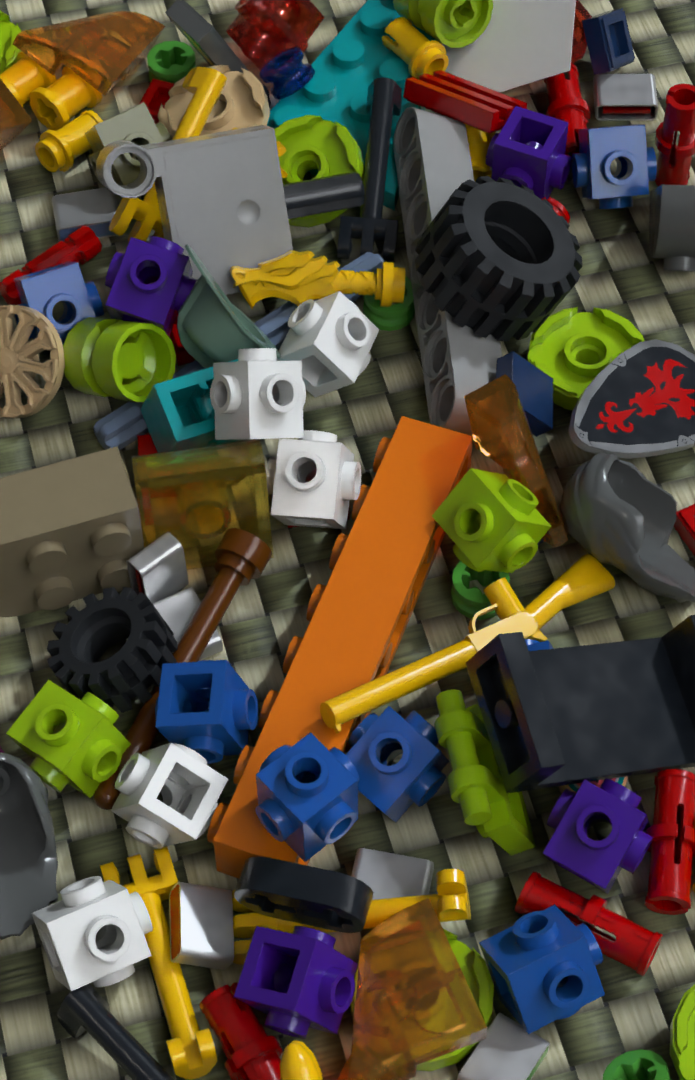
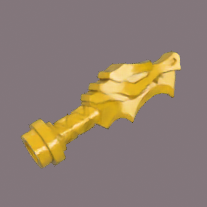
M289 250L274 259L258 263L256 268H243L240 266H232L230 268V274L234 280L233 288L239 286L242 295L251 309H253L255 303L268 297L291 301L299 306L306 300L321 299L338 291L342 294L358 293V295L370 296L374 294L375 300H380V307H391L392 303H403L406 271L403 267H394V262H383L382 268H377L376 273L368 271L354 272L351 270L339 271L340 264L337 261L327 263L328 259L324 255L312 258L315 255L312 251L298 252Z

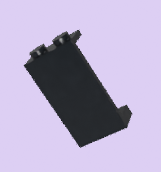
M690 615L659 638L528 651L522 632L498 634L465 663L506 793L582 783L584 779L591 782L604 780L605 778L612 779L659 772L666 769L695 767V615Z

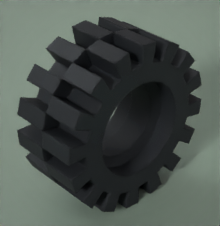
M111 587L103 589L102 600H98L91 593L83 598L86 604L84 609L78 611L73 605L65 612L71 620L68 624L57 622L53 633L59 640L48 641L47 651L52 656L47 659L48 664L67 691L81 700L87 692H90L108 704L112 709L115 704L121 713L132 710V698L137 696L143 704L152 698V695L147 690L152 684L160 688L162 664L176 663L177 661L172 652L178 650L177 641L173 637V631L149 598L142 592L137 595L133 588L123 587L119 595L116 589ZM127 639L124 646L108 659L98 662L107 649Z

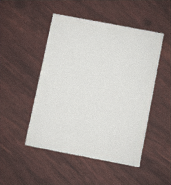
M492 0L491 20L485 31L473 43L461 48H451L442 44L446 49V55L449 59L445 72L499 93L552 77L571 69L576 0Z

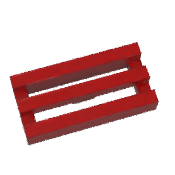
M442 70L434 71L433 76L423 74L420 75L419 79L411 77L405 81L403 98L407 99V101L487 133L502 130L515 106L527 108L526 102Z

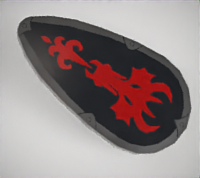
M657 339L639 342L619 354L593 379L579 396L572 411L569 426V435L573 443L586 452L614 454L617 458L627 459L658 456L695 447V355L677 344Z

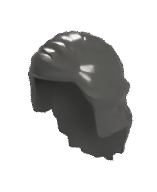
M598 453L588 462L579 466L576 472L570 476L564 487L560 502L561 518L567 533L598 559L600 563L613 565L617 569L622 570L641 588L658 596L673 598L679 603L685 601L695 602V567L682 559L668 545L677 512V502L672 494L647 480L634 464L620 460L614 454Z
M0 752V939L3 940L11 936H21L30 925L35 923L31 913L57 902L56 875L58 858L53 821L48 808V789L43 785L41 778L20 758Z

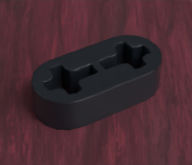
M258 856L245 860L234 897L246 908L265 916L337 932L358 933L364 928L374 892L364 882L350 875Z

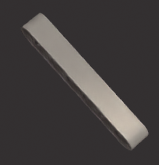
M409 107L398 120L394 133L393 150L430 423L471 435L476 439L495 441L503 432L508 420L506 416L495 410L497 359L502 357L500 341H497L491 334L487 338L474 334L472 328L466 325L462 328L453 322L452 319L454 317L447 311H441L433 303L435 297L431 293L425 292L420 282L423 275L416 271L415 259L418 257L415 249L424 231L455 189H458L463 182L469 179L474 181L466 127L464 123L452 118Z

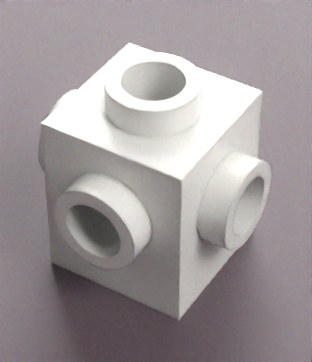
M340 291L316 301L309 299L300 304L289 317L288 326L290 329L279 349L281 358L277 359V361H302V379L305 388L314 397H318L355 383L357 377L370 362L371 355L369 351L379 329L360 311L356 304Z
M276 348L238 349V361L213 363L214 379L210 388V400L215 410V440L304 437L303 406L306 400V388L302 379V361H277Z
M304 430V437L298 440L279 439L277 456H270L266 467V490L268 494H273L271 515L284 525L347 529L349 501L357 500L360 494L361 465L359 462H354V454L343 443L337 442V435L324 431Z
M168 743L144 751L142 754L135 753L131 756L115 782V789L121 793L111 811L128 821L125 829L131 836L149 846L161 849L164 844L169 846L197 840L208 829L212 816L218 806L217 800L228 778L207 766L206 759L196 751L181 744ZM160 792L163 796V802L157 799Z
M101 876L85 878L68 885L60 891L63 900L31 913L55 979L70 991L91 982L94 983L95 987H105L120 982L135 972L134 963L152 956L144 935L152 932L153 926L141 896L136 891L129 894L127 888L112 880L103 882Z

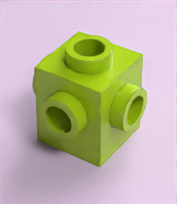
M470 468L432 515L455 543L453 552L458 559L469 568L478 572L488 570L513 573L515 570L520 569L535 556L538 550L537 543L552 527L536 509V506L539 504L538 499L526 486L514 479H509L506 474Z
M49 679L6 733L33 759L29 767L43 782L60 793L69 784L88 798L93 796L101 782L106 781L116 772L120 765L122 754L131 745L113 725L119 718V715L108 704L90 692H87L80 700Z

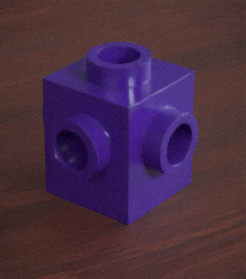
M515 106L501 132L496 133L490 142L486 155V165L492 167L491 178L494 181H497L499 177L508 179L518 187L523 185L533 190L534 195L540 199L544 197L548 199L554 188L561 190L567 181L572 165V157L565 155L569 122Z
M150 236L148 242L131 237L125 254L117 251L113 256L106 275L105 286L111 288L105 306L111 319L152 323L162 328L170 336L179 309L198 281V279L192 278L193 270L188 256L182 255L184 249L170 240L157 236Z
M609 778L604 779L600 788L585 779L577 793L566 788L547 820L546 825L555 829V832L543 851V855L548 860L608 894L622 868L634 874L653 840L652 836L643 832L648 823V817L646 813L637 809L642 798ZM607 822L612 826L611 833L607 838L595 841L588 837V831L593 824Z
M256 926L234 997L267 1014L264 1026L278 1033L300 1039H306L309 1028L337 1034L343 1013L349 1008L355 992L354 976L358 963L333 949L336 938L319 930L295 926L293 933Z

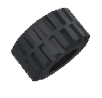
M489 176L478 177L475 182L470 179L463 182L449 197L417 242L415 251L418 257L415 259L416 271L423 275L420 282L425 292L431 293L435 297L433 303L441 311H447L454 317L452 319L453 322L462 328L465 325L472 328L474 334L487 338L491 334L497 341L508 342L512 337L521 340L527 338L531 332L535 333L575 286L581 276L578 271L582 268V256L577 252L580 246L576 236L568 231L570 225L563 216H558L553 210L554 206L546 199H540L534 195L533 190L523 185L521 187L514 185L511 180L499 177L497 181H494Z

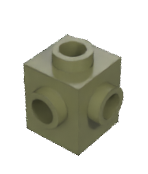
M145 102L94 125L85 133L94 154L89 156V161L99 182L100 180L96 173V160L100 151L107 144L117 140H124L141 146L172 140L168 130L161 122L155 124ZM124 153L114 160L111 174L118 185L133 183L138 178L140 162L136 155V159H134L129 153Z

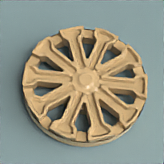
M0 305V398L4 392L6 403L4 407L0 406V417L24 418L41 411L56 395L61 385L65 368L63 344L54 325L39 311L22 305ZM14 314H17L19 322L14 331L13 317L15 316ZM37 326L40 330L38 337L28 341L34 327ZM44 350H49L50 359L46 362H39L38 354ZM36 374L42 375L46 381L44 388H40L35 382L34 377ZM20 388L28 396L27 404L25 405L22 404Z

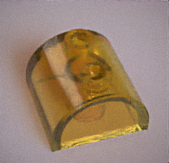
M259 439L132 456L144 547L150 545L166 532H170L183 546L187 570L211 567L217 562L214 553L226 531L230 528L245 530L264 541L272 551L271 558H274L265 460Z

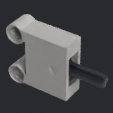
M266 125L141 146L130 141L117 140L107 144L100 151L96 160V173L100 182L108 190L123 198L142 196L152 188L155 182L164 239L170 240L184 249L182 255L188 256L193 270L192 278L199 279L202 274L185 248V245L188 244L208 269L225 295L241 292L239 286L233 288L234 280L230 274L232 266L256 268L258 263L274 259L289 250H293L288 219L355 208L364 204V184L360 174L356 172L283 184L275 130L273 127ZM134 153L140 162L138 178L133 183L118 185L111 174L112 164L119 155Z

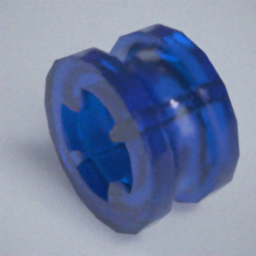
M292 47L281 52L271 59L259 73L263 82L272 83L271 94L275 99H283L299 91L315 74V69L311 64H304L302 62L304 53L300 47Z

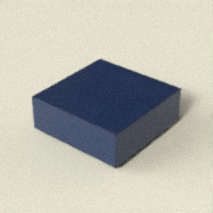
M623 8L607 11L582 20L594 75L610 72L634 62L635 56Z
M514 351L498 358L496 364L495 410L536 437L552 430L553 378Z

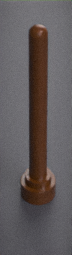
M230 528L226 531L214 553L217 559L214 565L217 575L178 642V650L172 653L177 660L176 663L199 661L239 587L247 586L251 579H258L272 556V551L257 536L237 528ZM154 685L150 692L152 698L143 704L125 736L131 745L122 754L118 769L109 779L101 782L94 793V801L101 809H112L121 793L115 789V782L122 768L135 753L142 754V752L149 750L159 732L155 727V707L160 688Z

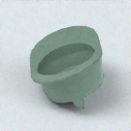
M186 244L185 248L202 274L178 311L177 329L180 342L186 351L204 368L213 367V363L229 362L238 359V349L276 348L269 338L228 299L196 253ZM276 348L277 359H280L281 354Z

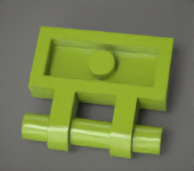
M450 689L439 693L436 696L439 717L435 720L434 725L440 746L448 750L452 772L448 775L447 781L452 800L461 805L465 824L475 825L483 838L490 837L510 856L536 847L522 791L506 793L478 703L466 708L463 694L460 690Z

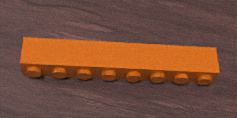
M401 416L393 437L388 438L384 436L381 439L373 463V472L376 473L371 486L361 485L359 497L353 504L351 516L352 520L355 521L349 535L340 533L333 546L329 568L333 572L327 585L317 584L311 595L306 615L307 621H310L304 637L294 636L288 646L283 663V673L287 675L280 691L271 689L263 702L258 723L262 731L255 747L246 745L238 758L233 782L237 787L229 804L219 803L212 816L207 841L214 845L218 872L240 878L245 860L258 856L308 865L310 859L304 862L285 841L280 842L276 840L260 822L255 808L258 806L256 774L259 772L264 760L273 751L283 745H290L292 747L310 732L328 750L336 747L346 755L352 748L348 744L349 737L355 728L371 714V711L341 724V731L336 734L334 729L328 727L323 721L320 705L329 699L388 673L446 533L432 515L471 468L473 436Z

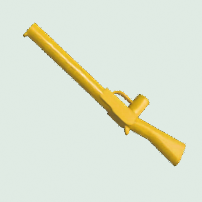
M585 554L524 608L506 577L498 579L483 590L491 606L478 611L471 618L468 626L469 635L464 640L321 703L320 713L322 719L337 734L341 731V724L467 668L465 663L498 634L522 632L524 639H532L539 642L546 641L548 638L540 629L559 611L615 587V580L611 573L594 556ZM495 610L501 621L476 631V618Z

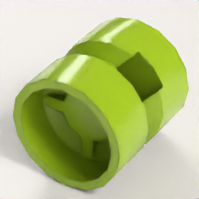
M393 0L394 8L400 17H406L414 26L424 30L425 33L451 48H461L473 43L485 31L491 20L493 10L492 0Z
M88 317L76 323L67 334L63 344L65 377L74 389L84 394L113 397L131 402H144L153 385L171 380L175 373L176 354L172 340L162 328L152 323Z

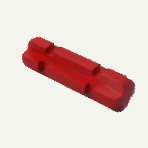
M80 227L68 235L64 241H59L26 263L21 268L22 271L18 269L0 282L1 296L7 304H21L14 278L68 261L78 262L83 265L101 252L102 244L90 227Z

